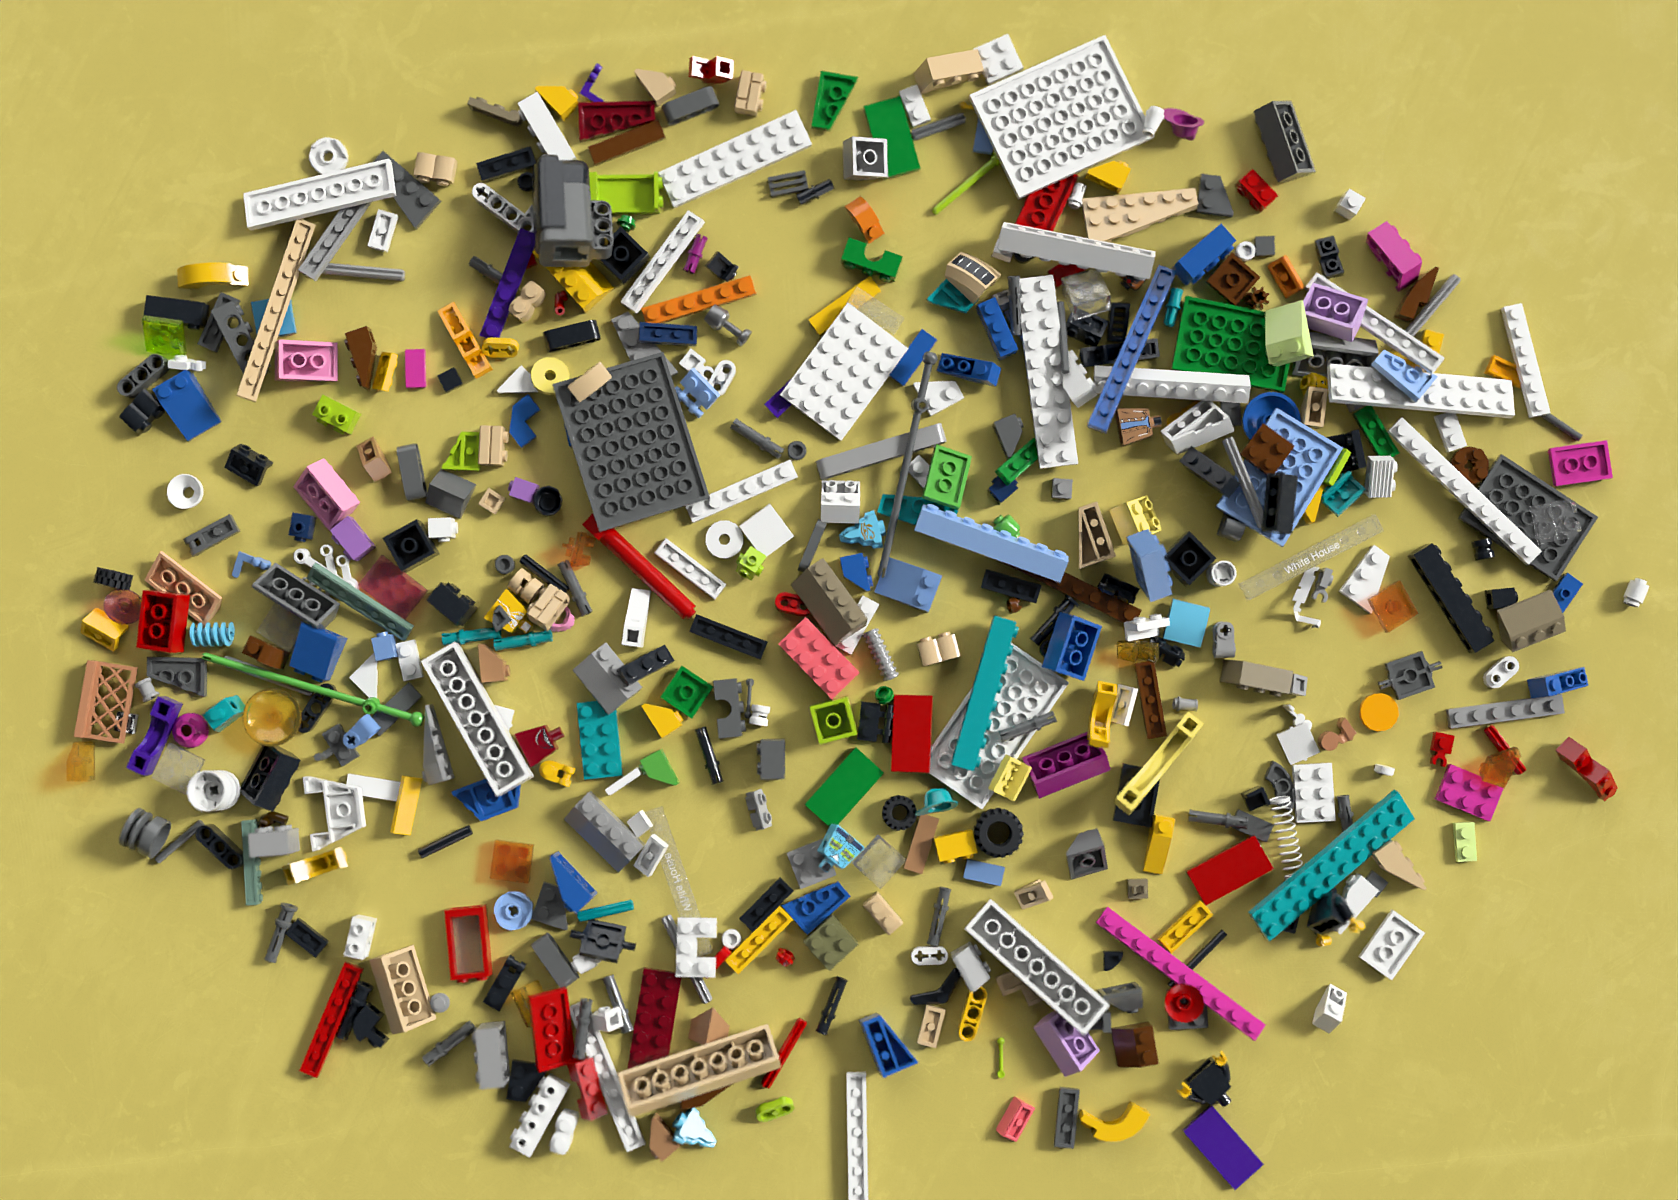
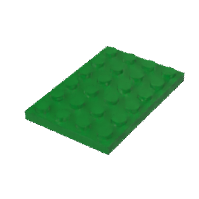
M1191 296L1184 297L1171 370L1249 375L1251 387L1279 393L1285 392L1290 363L1281 366L1269 364L1265 346L1264 311Z

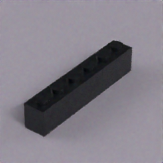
M1433 543L1426 544L1410 554L1408 558L1468 653H1476L1495 641L1492 637L1493 632L1488 626L1484 625L1481 613L1472 606V599L1462 590L1460 580L1453 576L1452 568L1441 557L1442 552L1439 547Z

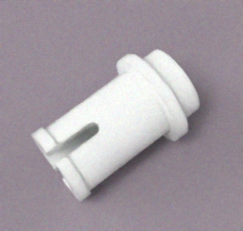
M1075 183L1071 198H1068L1069 207L1079 209L1082 206L1081 200L1086 190L1084 184Z

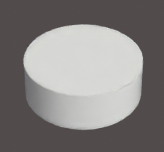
M1247 241L1240 243L1235 250L1236 256L1243 262L1251 260L1256 253L1255 246Z
M1375 764L1374 771L1392 776L1394 775L1395 768Z
M728 929L723 933L722 943L728 949H735L740 945L741 935L737 930Z

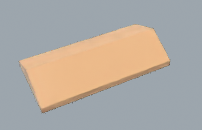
M163 551L159 552L145 581L158 591L190 595L188 614L199 623H203L205 627L206 623L210 622L220 609L222 597Z

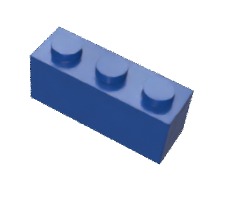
M996 297L978 304L976 310L998 360L1016 354L1018 347Z

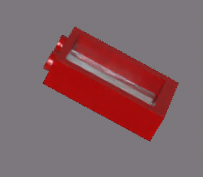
M487 904L447 908L444 910L450 980H456L457 983L468 982V979L476 978V981L487 980V977L493 974Z

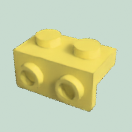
M1005 754L988 789L1011 801H1015L1032 768Z

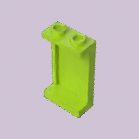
M589 172L591 200L608 202L611 206L612 214H660V208H663V196H660V189H663V177H660L658 172H654V174L598 175L597 172Z

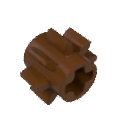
M1253 287L1251 289L1252 293L1248 292L1245 295L1248 297V301L1245 304L1252 306L1251 309L1258 307L1261 311L1263 304H1269V301L1266 300L1269 293L1263 291L1264 287L1259 290ZM1256 295L1259 296V302L1256 301Z

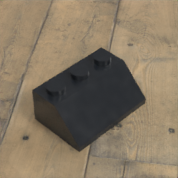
M265 740L241 785L240 793L253 805L274 812L301 760L286 749Z

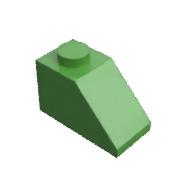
M663 749L640 760L641 764L639 767L644 775L647 774L649 778L671 785L680 783Z

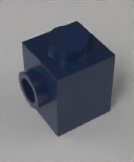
M997 476L991 481L993 485L987 491L1000 505L1018 489V482L1015 479L1007 486Z
M292 513L288 535L294 536L295 541L306 542V539L313 540L317 517Z

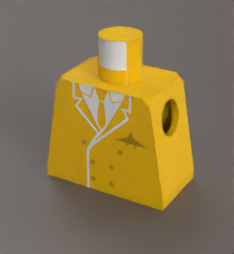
M505 589L484 616V619L493 623L494 610L498 605H501L512 619L503 629L514 633L519 628L527 634L533 627V624L525 619L528 616L527 608L509 589Z

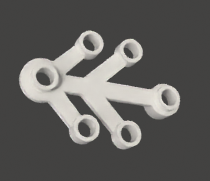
M323 545L320 548V553L325 556L327 567L311 558L310 551L305 548L297 549L294 552L293 557L297 563L307 564L310 567L318 563L359 590L358 581L351 577L350 560L346 555H340L336 559L337 565L341 566L343 578L337 575L333 558V547L331 545ZM325 547L329 548L328 554L324 552ZM299 553L303 554L302 560L298 558ZM342 557L345 558V564L340 562Z

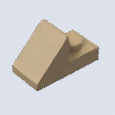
M1040 879L1014 892L1022 910L1054 898L1046 881H1041Z

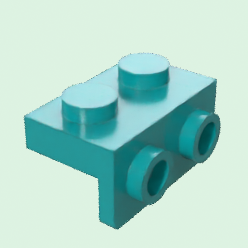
M1347 471L1345 474L1341 473L1333 486H1327L1323 490L1321 503L1338 517L1366 489L1352 477V472Z

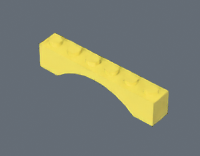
M1188 712L1145 766L1118 795L1114 804L1130 815L1197 735L1204 723Z

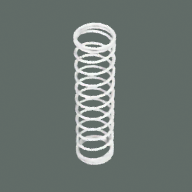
M1279 796L1271 798L1269 800L1270 803L1273 805L1289 802L1287 805H1284L1282 807H1274L1270 809H1290V811L1285 814L1273 815V818L1282 816L1292 817L1288 821L1274 823V825H1294L1288 829H1281L1275 831L1276 833H1281L1285 831L1295 832V834L1291 836L1277 838V840H1285L1288 838L1297 840L1296 842L1291 844H1284L1278 846L1279 848H1284L1288 846L1298 847V849L1292 852H1283L1280 853V855H1288L1292 853L1300 855L1295 859L1282 860V863L1292 861L1301 862V864L1297 866L1283 868V870H1291L1295 868L1300 869V866L1303 864V861L1299 860L1302 854L1296 852L1300 849V846L1296 845L1299 839L1293 837L1297 834V831L1293 830L1296 824L1290 822L1294 819V816L1289 815V813H1291L1293 810L1292 808L1287 807L1291 804L1289 796ZM1294 873L1285 875V880H1287Z

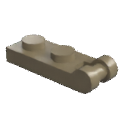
M470 97L467 103L471 110L518 127L523 122L518 111H506L503 106L499 104L490 105L483 98L477 97L475 99Z

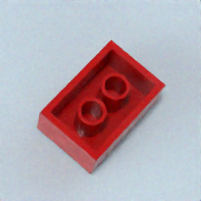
M142 590L136 648L168 653L184 652L190 595L157 590Z

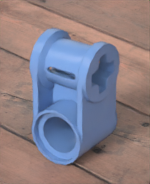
M366 714L343 736V743L347 748L354 749L374 736L381 727L370 714Z

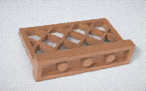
M87 660L74 737L122 744L125 742L138 667ZM103 666L109 667L113 672L107 679L101 674ZM124 670H130V679L124 682L119 673ZM116 676L121 685L113 690L108 681ZM102 685H105L110 693L101 698L98 690ZM124 688L127 692V697L120 701L115 693ZM113 696L118 704L109 709L104 701ZM101 703L107 712L98 717L95 713V707ZM118 707H121V709L124 711L123 717L117 721L116 717L113 715L112 712ZM109 714L114 724L106 728L101 719ZM98 723L103 731L98 735L91 734L92 726ZM116 725L120 730L119 739L113 738L109 733V730Z

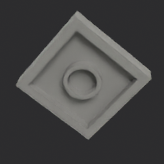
M823 838L787 852L800 889L837 875L833 866L828 873L819 868V864L825 858L818 852Z

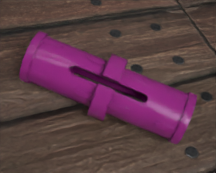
M696 234L693 246L688 251L689 257L683 268L684 271L688 272L691 266L690 273L695 274L699 259L703 257L702 251L708 239L707 237L703 236L701 239V234Z

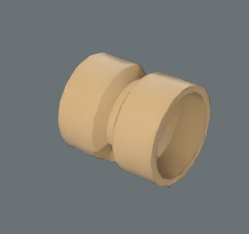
M521 568L513 576L507 588L515 594L520 593V598L530 604L538 596L544 584L536 578L531 579V574Z

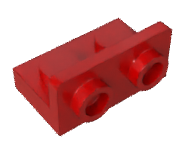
M1251 169L1235 184L1237 192L1242 197L1245 196L1250 201V206L1260 213L1279 196L1254 169Z

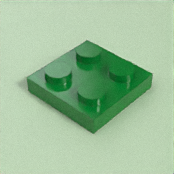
M682 665L660 698L693 719L714 686Z

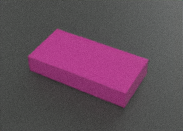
M405 349L406 388H426L425 349Z

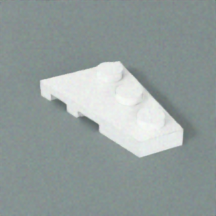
M1372 545L1339 592L1363 610L1372 614L1390 556L1377 546Z

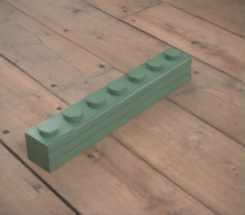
M257 819L242 820L246 906L259 905L263 901V895L261 894L262 882H260L262 872L259 869L261 859L259 857H250L248 834L255 832L259 825Z

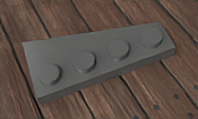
M382 151L373 162L390 159L392 162L396 196L393 198L417 230L442 201L387 153Z

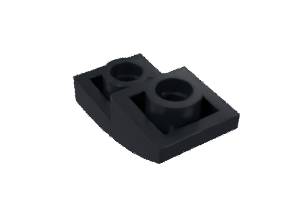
M1334 235L1315 240L1317 257L1323 277L1330 279L1342 276L1344 270L1338 256L1340 251Z

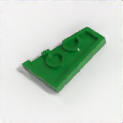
M821 71L811 128L831 131L857 83L858 77Z

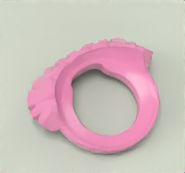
M567 606L564 609L566 611V618L561 624H555L554 622L550 628L553 632L566 631L574 625V616Z

